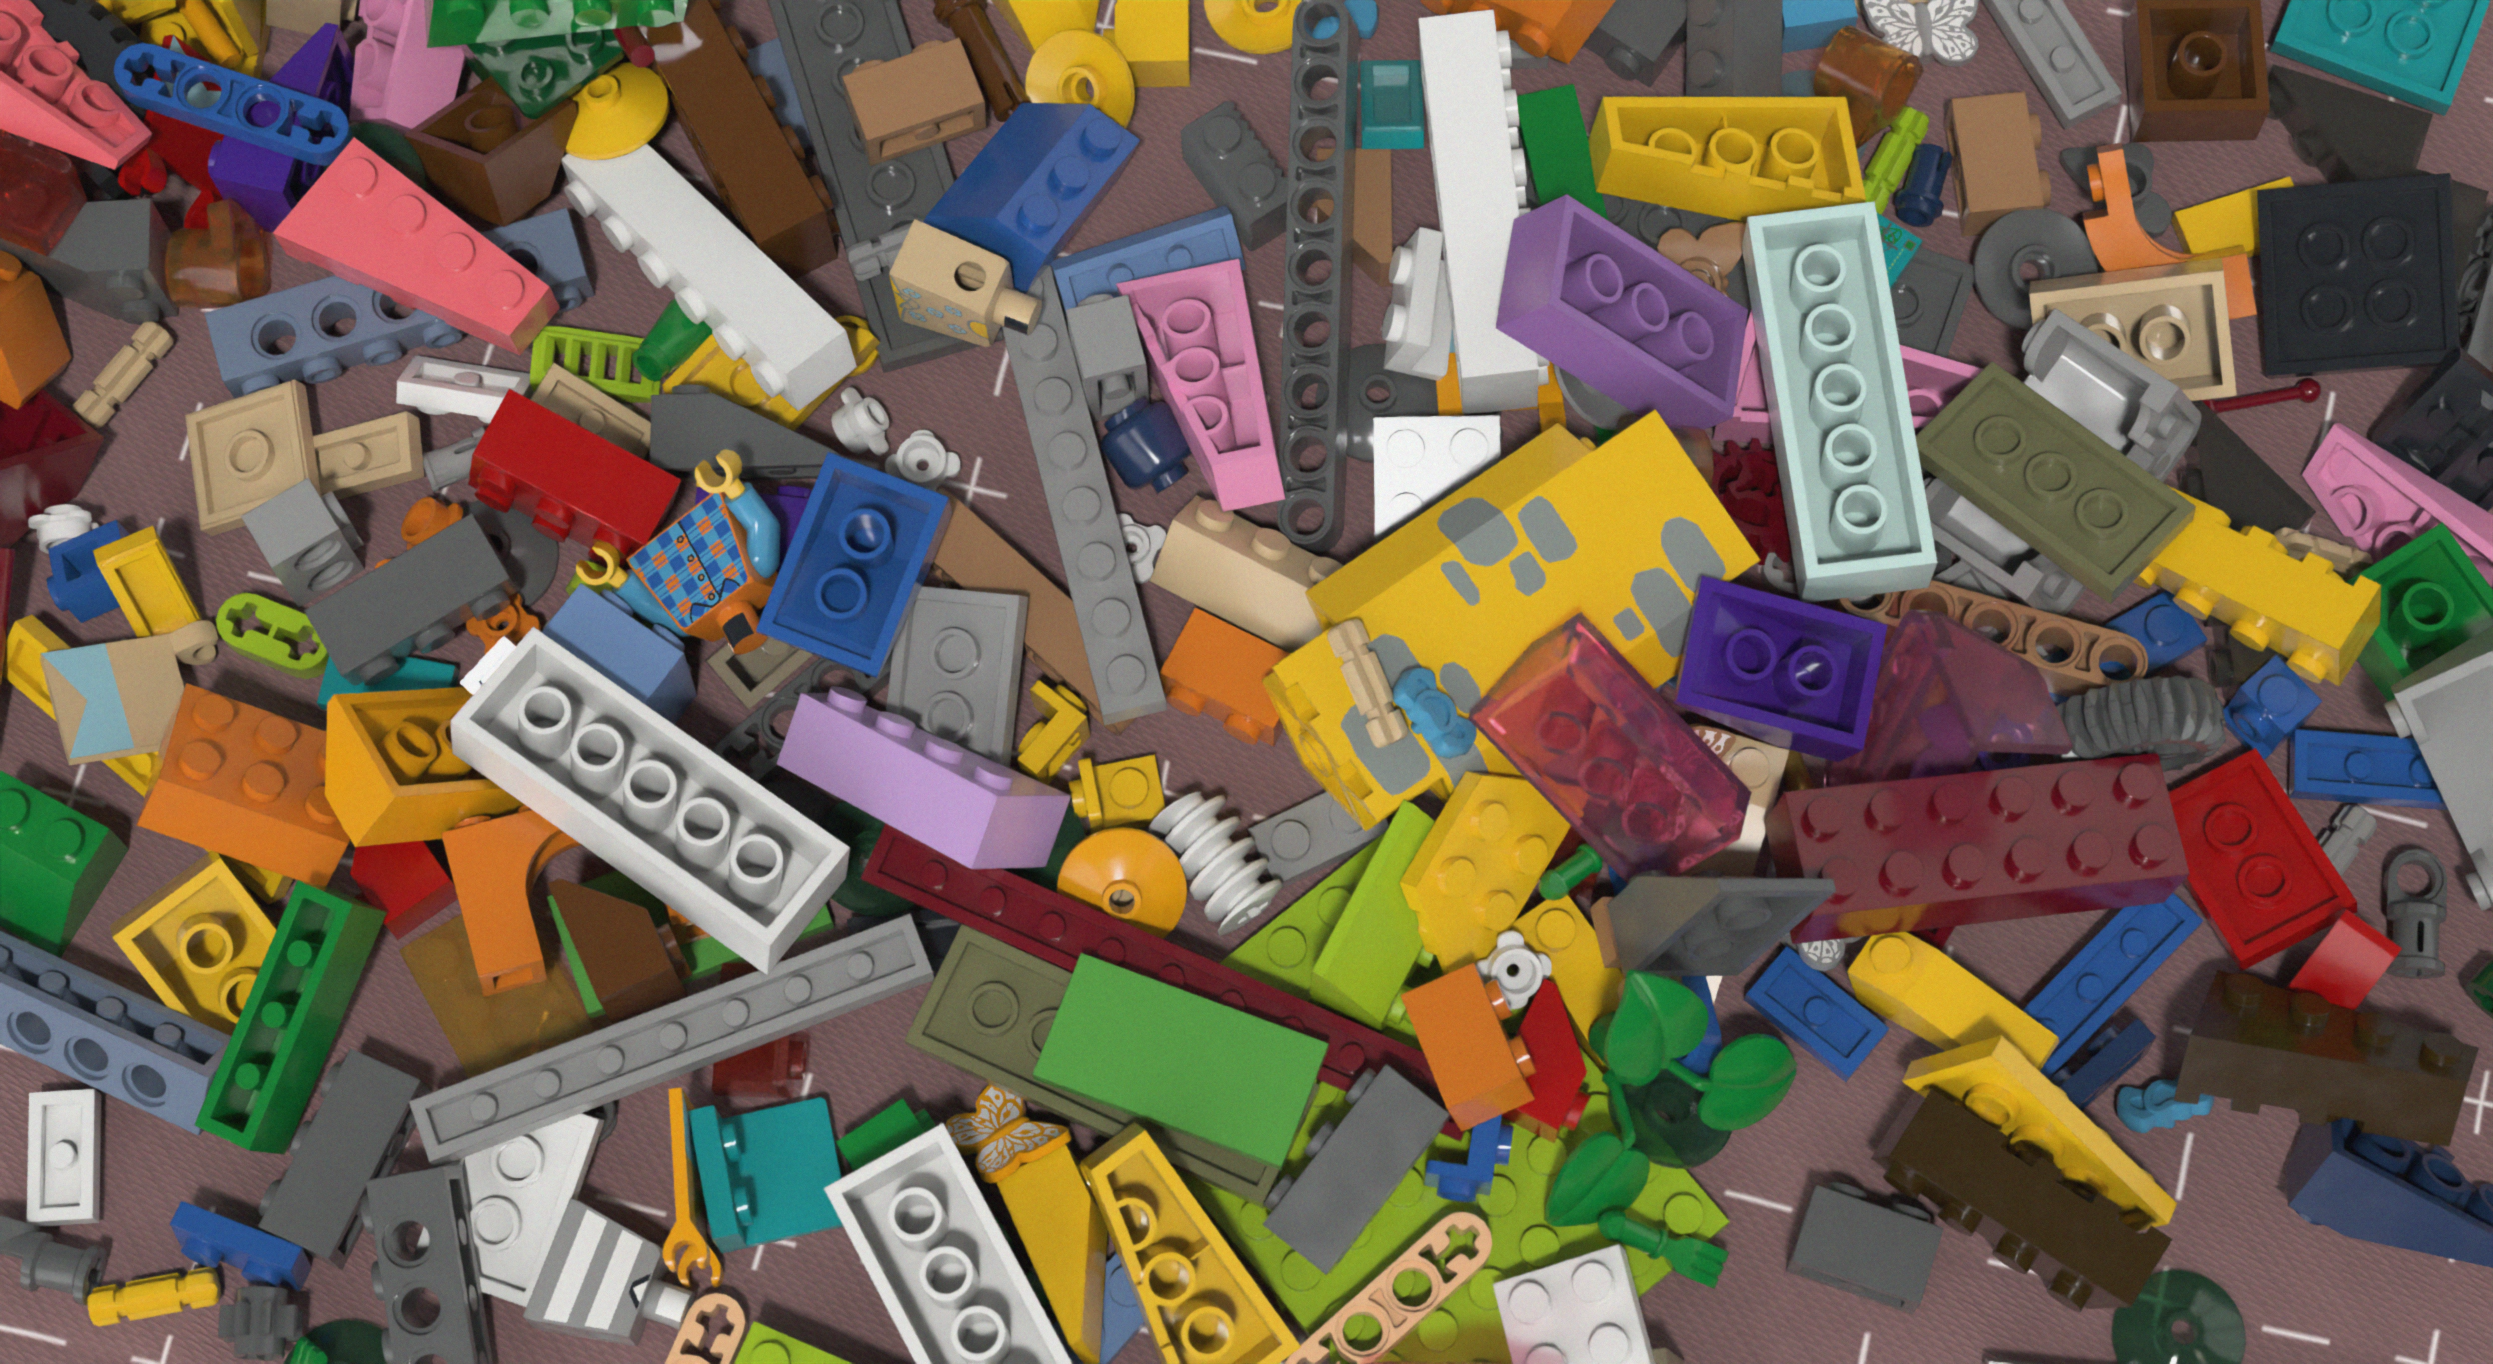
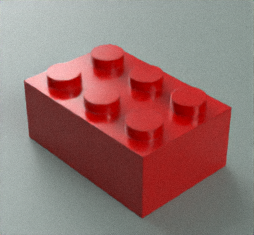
M509 389L472 454L468 485L477 489L474 495L487 506L504 513H508L512 507L533 519L532 527L544 536L562 543L568 537L590 549L588 556L605 568L608 567L606 560L592 549V546L597 542H608L619 553V567L621 569L624 567L631 569L626 559L642 546H646L651 539L658 535L672 509L681 479Z

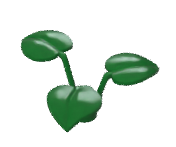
M1629 969L1617 1010L1601 1017L1594 1024L1589 1034L1590 1048L1609 1069L1602 1077V1081L1610 1089L1621 1126V1135L1618 1139L1611 1132H1597L1585 1139L1573 1150L1563 1164L1546 1203L1544 1220L1554 1227L1598 1223L1599 1217L1607 1211L1617 1210L1623 1212L1628 1209L1643 1191L1650 1171V1162L1642 1150L1631 1147L1636 1140V1133L1622 1089L1623 1084H1631L1633 1086L1645 1085L1657 1076L1660 1069H1667L1696 1090L1705 1091L1697 1108L1698 1117L1704 1124L1720 1131L1739 1130L1762 1120L1780 1104L1788 1093L1795 1079L1796 1067L1798 1066L1789 1049L1774 1036L1759 1033L1748 1034L1737 1038L1718 1053L1710 1068V1078L1698 1076L1673 1058L1682 1057L1690 1053L1702 1041L1709 1019L1708 1010L1704 1002L1695 992L1674 979L1652 972Z

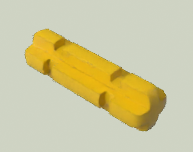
M212 1267L188 1270V1276L181 1278L179 1273H172L126 1282V1287L123 1289H119L116 1284L97 1287L93 1289L92 1294L87 1298L89 1316L95 1326L101 1327L121 1323V1318L124 1316H128V1319L133 1321L182 1312L183 1306L190 1304L192 1309L214 1306L221 1297V1285L216 1270Z

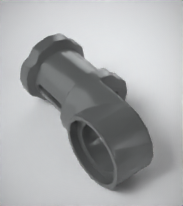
M2421 849L2407 850L2399 854L2389 864L2382 878L2383 893L2387 898V919L2393 922V942L2402 948L2385 973L2409 979L2439 978L2445 975V963L2439 960V926L2446 921V869L2440 859L2431 852ZM2415 864L2424 868L2431 877L2432 886L2430 893L2418 898L2405 894L2398 885V870L2402 866Z
M0 1215V1254L23 1259L20 1268V1286L24 1290L32 1292L37 1291L39 1287L65 1292L73 1295L76 1303L87 1305V1298L92 1294L93 1289L101 1287L106 1270V1250L95 1245L90 1246L87 1250L59 1244L54 1242L51 1234L41 1232V1228Z

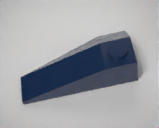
M2347 1118L2326 1122L2325 1126L2304 1124L2286 1167L2288 1206L2294 1209L2301 1218L2313 1225H2325L2346 1237L2493 1268L2492 1184H2483L2479 1188L2465 1179L2461 1171L2451 1163L2455 1156L2440 1145H2435L2428 1152L2411 1140L2361 1132L2356 1120Z

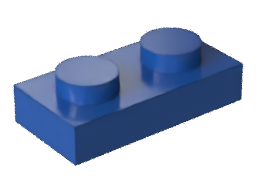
M1788 946L1785 947L1744 998V1001L1844 1082L1851 1078L1890 1029L1822 973L1809 967Z
M184 1201L180 1202L170 1222V1226L180 1246H182L181 1252L186 1257L207 1267L216 1268L221 1261L242 1269L241 1275L257 1286L279 1288L281 1284L300 1292L312 1269L303 1247Z

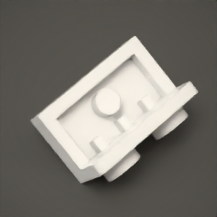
M1419 227L1404 247L1398 246L1394 251L1389 269V282L1393 283L1392 299L1386 311L1382 327V338L1387 341L1383 369L1436 381L1441 380L1447 374L1452 324L1444 260H1440L1443 232Z

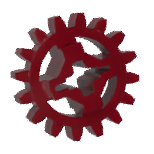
M1752 438L1749 450L1742 451L1734 441L1727 442L1723 456L1710 451L1706 456L1704 467H1697V470L1759 557L1760 561L1757 564L1765 565L1768 553H1775L1783 563L1789 562L1792 551L1775 447H1773L1771 452L1764 451L1759 439ZM1727 483L1725 493L1719 495L1718 490Z

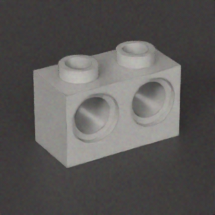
M309 478L304 479L241 516L272 570L298 608L365 570L353 551L364 545L346 513L332 491L320 497Z

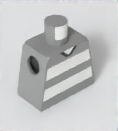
M570 1198L523 1318L533 1328L541 1331L637 1346L648 1319L680 1330L687 1312L694 1303L695 1293L664 1282L668 1266L664 1262L662 1248L587 1205Z

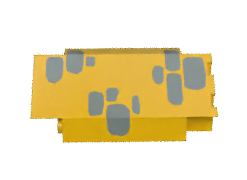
M1656 409L1598 448L1587 437L1578 440L1562 425L1556 423L1307 590L1305 595L1322 633L1273 665L1272 669L1274 672L1262 679V683L1302 767L1366 832L1396 812L1403 800L1410 802L1428 789L1446 805L1465 771L1490 773L1501 777H1528L1674 677L1680 671L1698 578L1706 576L1730 582L1759 562L1760 559ZM1360 620L1370 640L1366 647L1369 652L1375 651L1392 693L1400 675L1405 671L1415 668L1431 670L1435 675L1437 691L1444 693L1452 699L1457 716L1470 720L1475 724L1476 738L1471 749L1465 755L1451 759L1436 755L1432 743L1426 740L1422 733L1416 734L1412 731L1411 724L1413 722L1407 717L1405 710L1395 704L1394 701L1391 703L1393 709H1400L1408 727V734L1402 740L1386 747L1377 748L1373 745L1365 726L1369 719L1366 714L1360 715L1340 669L1344 662L1342 657H1335L1327 639L1328 632L1333 627L1346 621Z

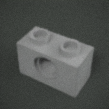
M1108 294L1094 295L1080 301L1077 307L1066 309L1070 342L1092 423L1112 418L1142 397H1145L1150 404L1146 361L1128 295L1115 298Z

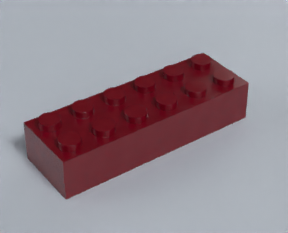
M2158 753L1784 792L1765 820L1777 877L1833 879L1836 888L1835 893L1789 931L1792 944L2164 903L2190 875Z

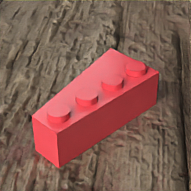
M355 137L273 232L288 256L305 263L311 262L333 272L335 276L355 285L361 284L385 294L401 305L413 310L417 308L438 317L450 326L519 356L560 309L551 288Z

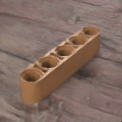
M939 488L936 493L949 497L952 515L933 560L930 572L949 589L1028 597L1022 654L1057 686L1061 685L1077 696L1086 706V712L1114 735L1120 736L1137 718L1104 725L1072 600L947 490Z
M1931 580L1929 588L1873 594L1879 599L1881 604L1871 610H1861L1853 606L1848 598L1835 600L1834 611L1887 624L1884 641L1886 646L2068 698L2074 695H2084L2090 688L2100 689L2110 686L2112 682L2119 684L2129 682L2134 678L2143 680L2148 669V656L2145 647L2136 638L2127 634ZM1920 609H1930L1942 618L1943 623L1932 628L1922 627L1916 624L1911 618V614ZM1984 626L1994 627L2004 635L2005 641L1998 645H1986L1974 636L1973 631ZM2044 644H2055L2067 653L2068 659L2060 663H2050L2039 656L2036 648ZM2109 661L2119 662L2130 671L2131 677L2123 681L2109 679L2101 672L2099 666Z

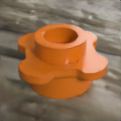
M424 497L418 500L407 512L401 526V536L407 542V550L461 520L463 508L457 503L445 506V502L439 498Z
M516 592L508 597L511 601L510 604L495 616L482 621H477L473 617L467 621L466 628L470 635L480 637L485 644V655L505 634L518 645L533 627L540 631L541 624L537 617L527 615L521 607L523 600L519 593ZM500 623H509V625L505 629H498Z

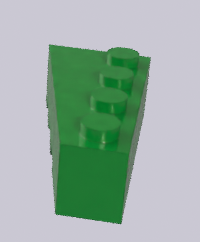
M424 0L427 48L616 29L627 26L661 27L673 22H683L688 0Z

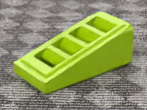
M545 326L533 340L530 385L534 392L549 367L554 363L555 354H565L563 369L617 402L651 403V395H661L663 378L659 381H651L641 375V384L629 383L632 355L639 348L644 338L568 327ZM581 355H591L589 377L579 376ZM607 356H617L615 381L605 379Z

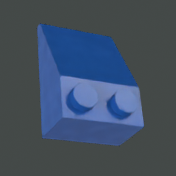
M828 452L756 632L872 677L879 678L930 571L951 518L952 509L949 497Z

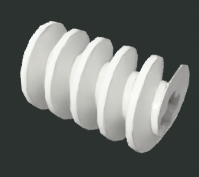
M1194 792L1176 800L1165 808L1151 822L1149 832L1157 838H1165L1164 843L1180 858L1179 861L1183 867L1186 880L1194 879L1190 887L1192 897L1198 901L1208 900L1204 908V914L1208 921H1223L1218 929V935L1222 936L1241 928L1262 913L1271 904V900L1282 888L1283 883L1280 879L1260 884L1258 878L1268 867L1269 863L1266 858L1246 863L1244 860L1245 855L1255 844L1252 837L1232 842L1230 839L1231 834L1241 823L1238 816L1221 821L1217 820L1215 816L1227 802L1224 795L1204 800L1201 792Z

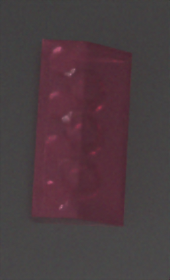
M1582 612L1531 643L1470 712L1468 719L1627 884L1633 876L1650 870H1663L1667 873V876H1677L1739 840L1741 837L1752 792Z

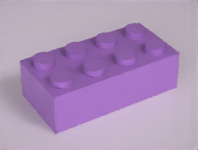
M1567 194L1514 219L1496 329L1637 415L1644 417L1656 409L1678 440L1733 418L1748 309Z

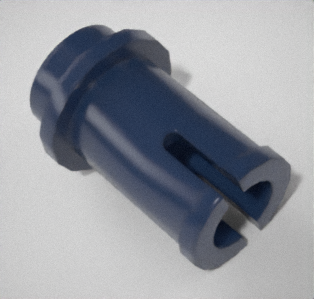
M1921 144L1913 152V161L1905 189L1896 194L1894 201L1898 209V218L1908 225L1928 227L1933 224L1934 219L1942 215L1944 205L1942 200H1940V196L1953 157L1947 151L1943 153L1942 159L1939 161L1944 149L1940 146Z

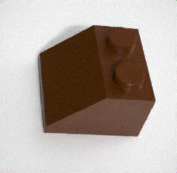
M489 76L403 136L419 183L425 192L444 205L506 227L508 224L515 223L524 218L528 210L550 196L578 112L575 102L565 99L538 119H528Z
M561 878L547 883L597 999L613 1025L689 997L681 980L693 974L668 923L656 927L646 908Z

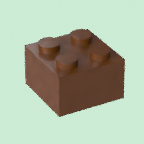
M2135 0L2124 28L2132 142L2256 140L2270 111L2261 0Z

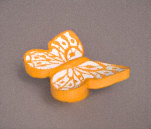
M990 1084L977 1098L975 1103L976 1113L956 1114L948 1119L945 1125L961 1155L978 1154L976 1157V1167L983 1182L991 1184L1004 1180L1019 1167L1048 1155L1071 1140L1068 1128L1045 1122H1031L1026 1117L1025 1100Z

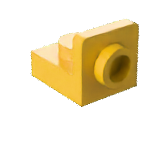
M1037 680L1030 688L1033 706L1050 721L1047 725L1040 721L1029 730L1019 745L1018 752L1021 755L1017 758L1021 774L1049 785L1091 735L1087 717L1084 715L1087 708L1083 702L1061 685L1052 690L1043 682Z
M1155 755L1092 767L1090 758L1078 760L1081 779L1068 781L1075 818L1088 817L1092 834L1110 828L1125 827L1135 829L1150 826L1151 822L1165 809Z

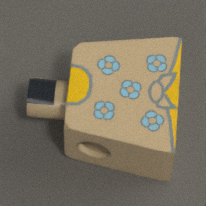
M915 219L889 272L901 321L980 346H991L1001 326L1029 336L1033 332L1040 316L1042 301L1014 290L1010 263L1007 260Z

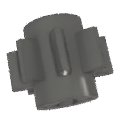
M266 1286L242 1287L237 1289V1302H235V1306L220 1305L218 1338H224V1342H234L233 1357L254 1361L280 1360L284 1358L286 1342H297L302 1337L304 1310L298 1309V1305H287L288 1290Z

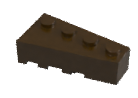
M2217 970L2191 1031L2173 1101L2198 1105L2200 1094L2231 1099L2230 1109L2232 1111L2258 1115L2260 1105L2264 1104L2294 1109L2298 1113L2299 1122L2325 1126L2326 1122L2347 1118L2356 1120L2359 1129L2364 1133L2449 1147L2479 1048L2462 1043L2459 1039L2447 1033H2428L2395 1023L2391 1018L2380 1013H2361L2331 1004L2316 994L2294 993L2264 984L2260 979L2249 974H2231Z
M1933 1089L1911 1094L1871 1157L1873 1161L1887 1170L1883 1176L1887 1183L1901 1193L1915 1199L1918 1198L1920 1193L1941 1207L1937 1215L1944 1223L1966 1236L1971 1237L1974 1232H1977L1996 1245L1992 1254L2000 1262L2022 1274H2027L2029 1269L2050 1283L2046 1291L2051 1297L2074 1311L2081 1312L2084 1307L2086 1309L2131 1307L2173 1240L2171 1237L2153 1226L2149 1228L2147 1233H2137L2118 1221V1213L2122 1209L2121 1206L2100 1193L2094 1196L2079 1188H2072L2071 1191L2061 1185L2064 1181V1176L2060 1173L2062 1171L2060 1168L2044 1158L2024 1150H2018L2015 1156L2004 1150L2010 1141L2007 1135Z

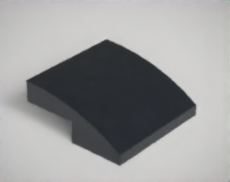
M2458 347L2372 432V441L2377 446L2487 512L2493 507V373L2461 347Z

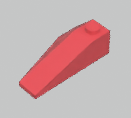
M0 0L1 130L114 170L149 143L152 132L106 83L96 80L92 81L76 64L80 54L68 41L57 43L41 26L44 15L30 0Z

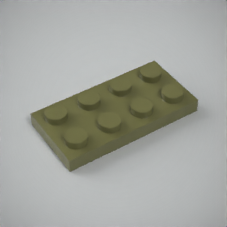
M1993 361L1916 435L1920 465L2109 604L2147 568L2194 518L2195 505Z

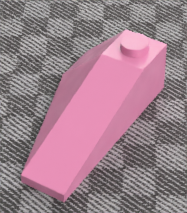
M2334 424L2302 473V476L2343 536L2352 537L2360 551L2371 555L2374 565L2443 522L2493 590V515L2343 424Z

